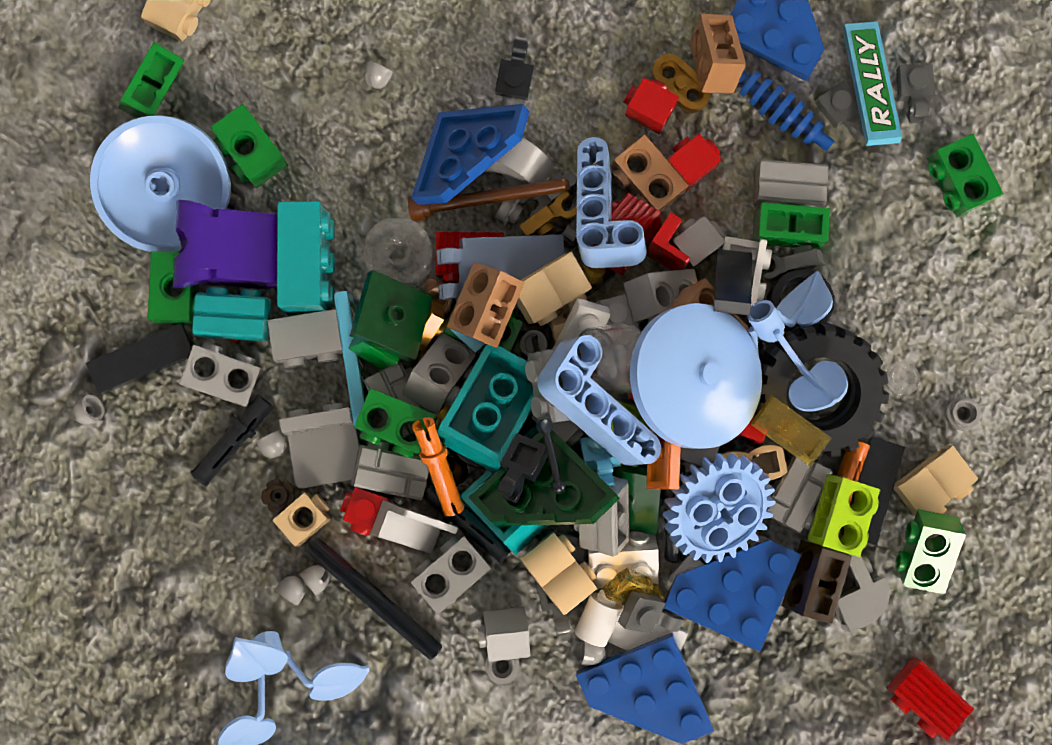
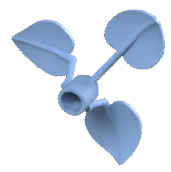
M818 271L791 291L777 308H775L771 301L762 300L754 303L751 306L750 315H747L752 325L748 332L755 344L758 355V337L766 342L778 340L803 376L791 384L788 396L794 407L809 412L833 406L834 403L839 402L845 396L848 389L847 376L838 364L831 361H821L808 371L783 336L785 325L789 328L795 326L796 323L803 327L811 326L822 320L830 312L833 305L832 295Z
M266 631L255 636L253 640L235 637L231 654L225 665V673L228 679L237 682H249L258 679V712L255 717L240 716L229 722L220 732L217 744L258 745L267 741L276 730L275 721L270 718H264L265 674L272 675L280 672L286 663L289 664L304 686L311 688L309 690L310 698L321 701L338 699L352 692L367 676L369 666H360L354 663H335L320 669L314 674L312 679H309L292 659L290 651L283 650L280 636L277 632Z

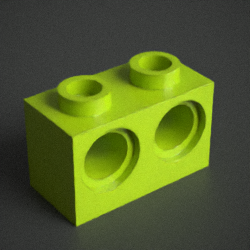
M827 474L807 541L860 557L862 549L865 548L868 542V529L872 516L878 509L880 489L844 477ZM854 493V502L849 506V497ZM844 526V535L839 540V530Z

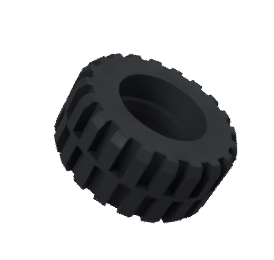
M825 322L824 324L815 323L807 327L795 325L791 328H785L786 333L783 336L803 364L820 357L837 362L847 376L848 389L841 404L828 416L817 420L800 418L790 409L787 403L788 383L798 368L778 340L770 342L771 344L766 350L762 348L759 350L762 389L754 416L761 421L760 426L766 428L767 434L780 446L786 447L790 452L799 456L804 453L809 458L820 459L822 454H826L833 458L841 456V449L846 448L851 452L860 447L857 440L862 436L868 440L875 433L870 427L874 421L882 422L885 413L880 411L881 404H888L889 393L884 390V385L889 383L887 372L881 370L880 366H882L883 361L879 354L873 352L871 345L863 338L834 324Z

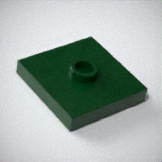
M372 270L367 273L349 336L406 361H415L433 297Z
M622 464L621 466L613 467L612 475L614 477L628 480L629 530L656 535L659 524L662 489H647L646 468Z

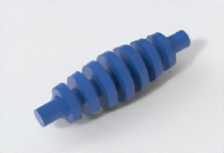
M743 70L738 82L740 88H742L739 94L744 98L750 92L753 97L748 103L752 107L759 100L763 102V106L758 111L762 117L769 108L772 109L774 113L767 122L773 125L781 116L785 121L779 127V130L785 132L791 124L795 127V130L790 135L791 137L796 139L800 133H803L806 136L802 141L803 144L808 146L810 142L816 143L827 152L835 141L823 132L822 127L825 124L821 120L816 125L810 122L815 116L811 110L805 117L799 114L805 107L802 101L794 109L789 106L795 98V94L790 92L784 100H781L779 95L785 89L784 87L778 85L772 93L768 90L773 82L772 80L767 78L763 84H760L757 80L762 74L755 71L752 75Z

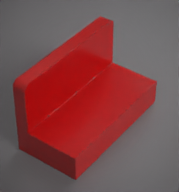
M672 212L653 238L646 255L671 271L684 270L691 258L669 244L683 220Z

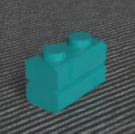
M207 287L206 293L195 294L193 335L203 338L268 342L269 328L267 320H270L271 301L266 297H262L261 291L245 289L241 290V295H227V289Z

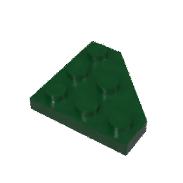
M551 430L550 435L561 480L566 485L563 493L556 494L552 490L554 480L549 458H547L535 482L525 478L522 494L516 503L502 497L504 493L498 491V486L507 473L502 467L469 497L495 526L594 524L620 498L553 430ZM540 432L532 438L545 444L543 434Z

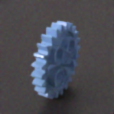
M717 453L714 463H711L704 457L702 468L700 469L691 464L690 470L692 474L689 477L680 474V480L683 484L679 487V490L671 489L675 494V498L665 499V503L670 508V510L663 512V516L668 521L664 527L670 534L669 538L684 555L689 554L695 561L701 556L706 563H709L714 555L719 562H722L727 552L735 558L736 548L741 547L747 551V541L749 539L753 541L759 540L755 532L757 530H767L768 528L762 521L763 519L773 517V514L767 509V507L774 505L776 502L770 496L775 491L768 483L771 479L754 461L751 462L744 455L739 459L734 453H730L727 459L720 453Z

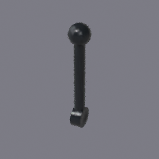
M545 418L538 421L537 430L544 437L554 480L552 490L556 494H561L565 491L566 485L560 478L550 435L553 424L549 419Z

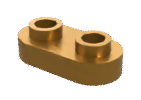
M674 54L662 55L655 61L652 69V79L661 81L669 88L668 91L679 96L677 105L682 110L696 113L706 107L711 93L701 92L697 73L686 62ZM670 70L673 72L674 77L670 79L665 78L662 72ZM693 92L698 96V100L690 101L686 94Z

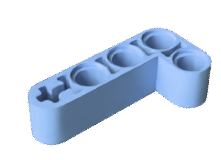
M597 137L587 138L580 143L577 150L576 237L582 262L591 268L637 265L646 256L643 228L639 223L631 220L612 221V176L608 146L603 139Z
M583 335L562 341L538 377L537 386L542 396L620 463L631 466L655 462L661 453V444L658 437L590 378L602 358V347L599 341L591 335ZM577 348L580 350L581 359L577 355ZM559 376L562 378L563 381L562 388L560 387L558 382ZM585 399L588 401L589 404L588 410L585 407ZM611 421L613 422V425H614V431H613V432H612V429H611Z

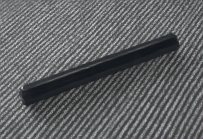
M314 536L305 545L304 551L425 657L432 660L442 650V644L319 537Z

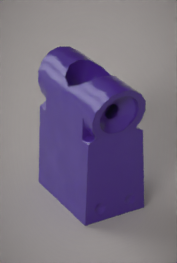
M176 201L175 229L182 248L179 255L174 259L173 288L207 283L210 285L269 290L277 284L278 214L227 209L214 210L194 201Z

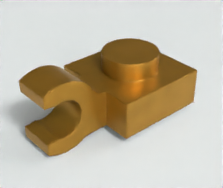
M561 193L550 206L546 205L522 223L520 228L525 235H550L556 229L554 224L560 220L559 218L573 219L577 217V206L571 211H565L564 202L571 197L570 193Z
M433 300L419 347L421 353L418 356V363L429 350L428 345L432 338L437 339L446 326L444 306Z

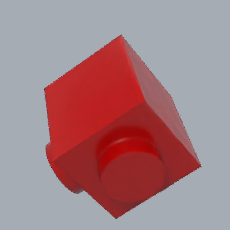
M643 78L638 87L632 85L623 103L628 105L625 117L660 135L676 107L679 96L668 91L669 88L661 81L656 79L650 81Z
M699 133L692 140L688 136L682 139L672 149L674 154L667 160L689 185L686 190L687 192L716 169L721 158L719 157L720 151L715 143L708 138L705 140Z
M355 487L353 493L347 492L341 506V511L345 512L343 520L351 523L350 530L369 536L383 500L391 503L392 499Z

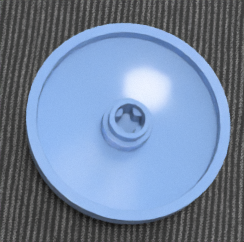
M163 115L146 116L122 124L102 142L95 154L90 172L91 195L102 221L119 239L144 251L178 252L181 250L182 247L175 229L177 200L194 201L214 210L227 209L230 200V174L222 152L203 130L176 117Z
M686 304L668 309L657 315L640 334L635 344L630 364L631 391L637 409L646 424L667 442L689 449L720 446L739 435L752 419L757 409L762 389L761 363L752 338L742 324L732 315L713 311L714 306L707 304Z

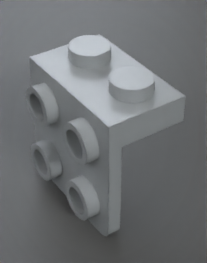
M343 403L322 406L323 412L309 414V409L294 410L288 412L289 418L279 419L281 433L288 436L294 480L298 488H309L352 480L359 449L357 429L354 428L352 410L349 407L344 408Z

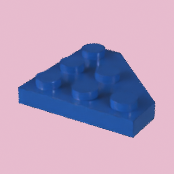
M738 0L730 15L733 16L741 48L807 82L824 51L809 1Z
M524 104L438 112L411 198L419 205L442 204L450 201L522 140L529 110Z
M765 540L749 547L747 551L741 550L736 552L735 558L728 554L724 556L722 562L715 559L702 566L676 574L664 602L666 604L664 608L760 652L801 554L773 541Z
M673 633L603 660L598 665L588 666L576 671L577 680L589 707L680 744L714 732L713 724Z

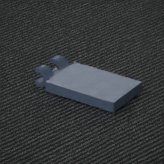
M563 235L460 239V249L444 248L437 250V265L458 264L459 283L438 285L439 299L459 298L473 262L500 270L519 280L523 279L564 254Z

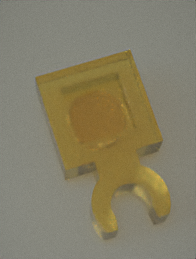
M628 567L616 574L609 583L602 587L606 599L625 606L631 591L657 595L662 600L665 598L660 586L652 583L649 576Z

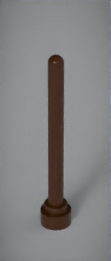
M566 178L461 194L442 204L419 205L409 196L408 210L413 223L427 221L428 217L434 216L435 212L565 192L569 189L570 182Z

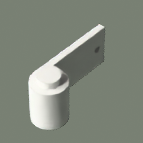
M600 590L599 593L590 594L575 629V634L589 644L605 647L609 642L625 650H630L673 633L681 651L688 635V631L681 628L678 632H673L657 624L652 633L624 629L617 621L625 603L618 601V596L607 590Z

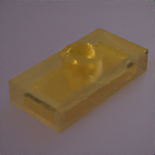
M773 395L770 396L750 423L810 467L832 439Z

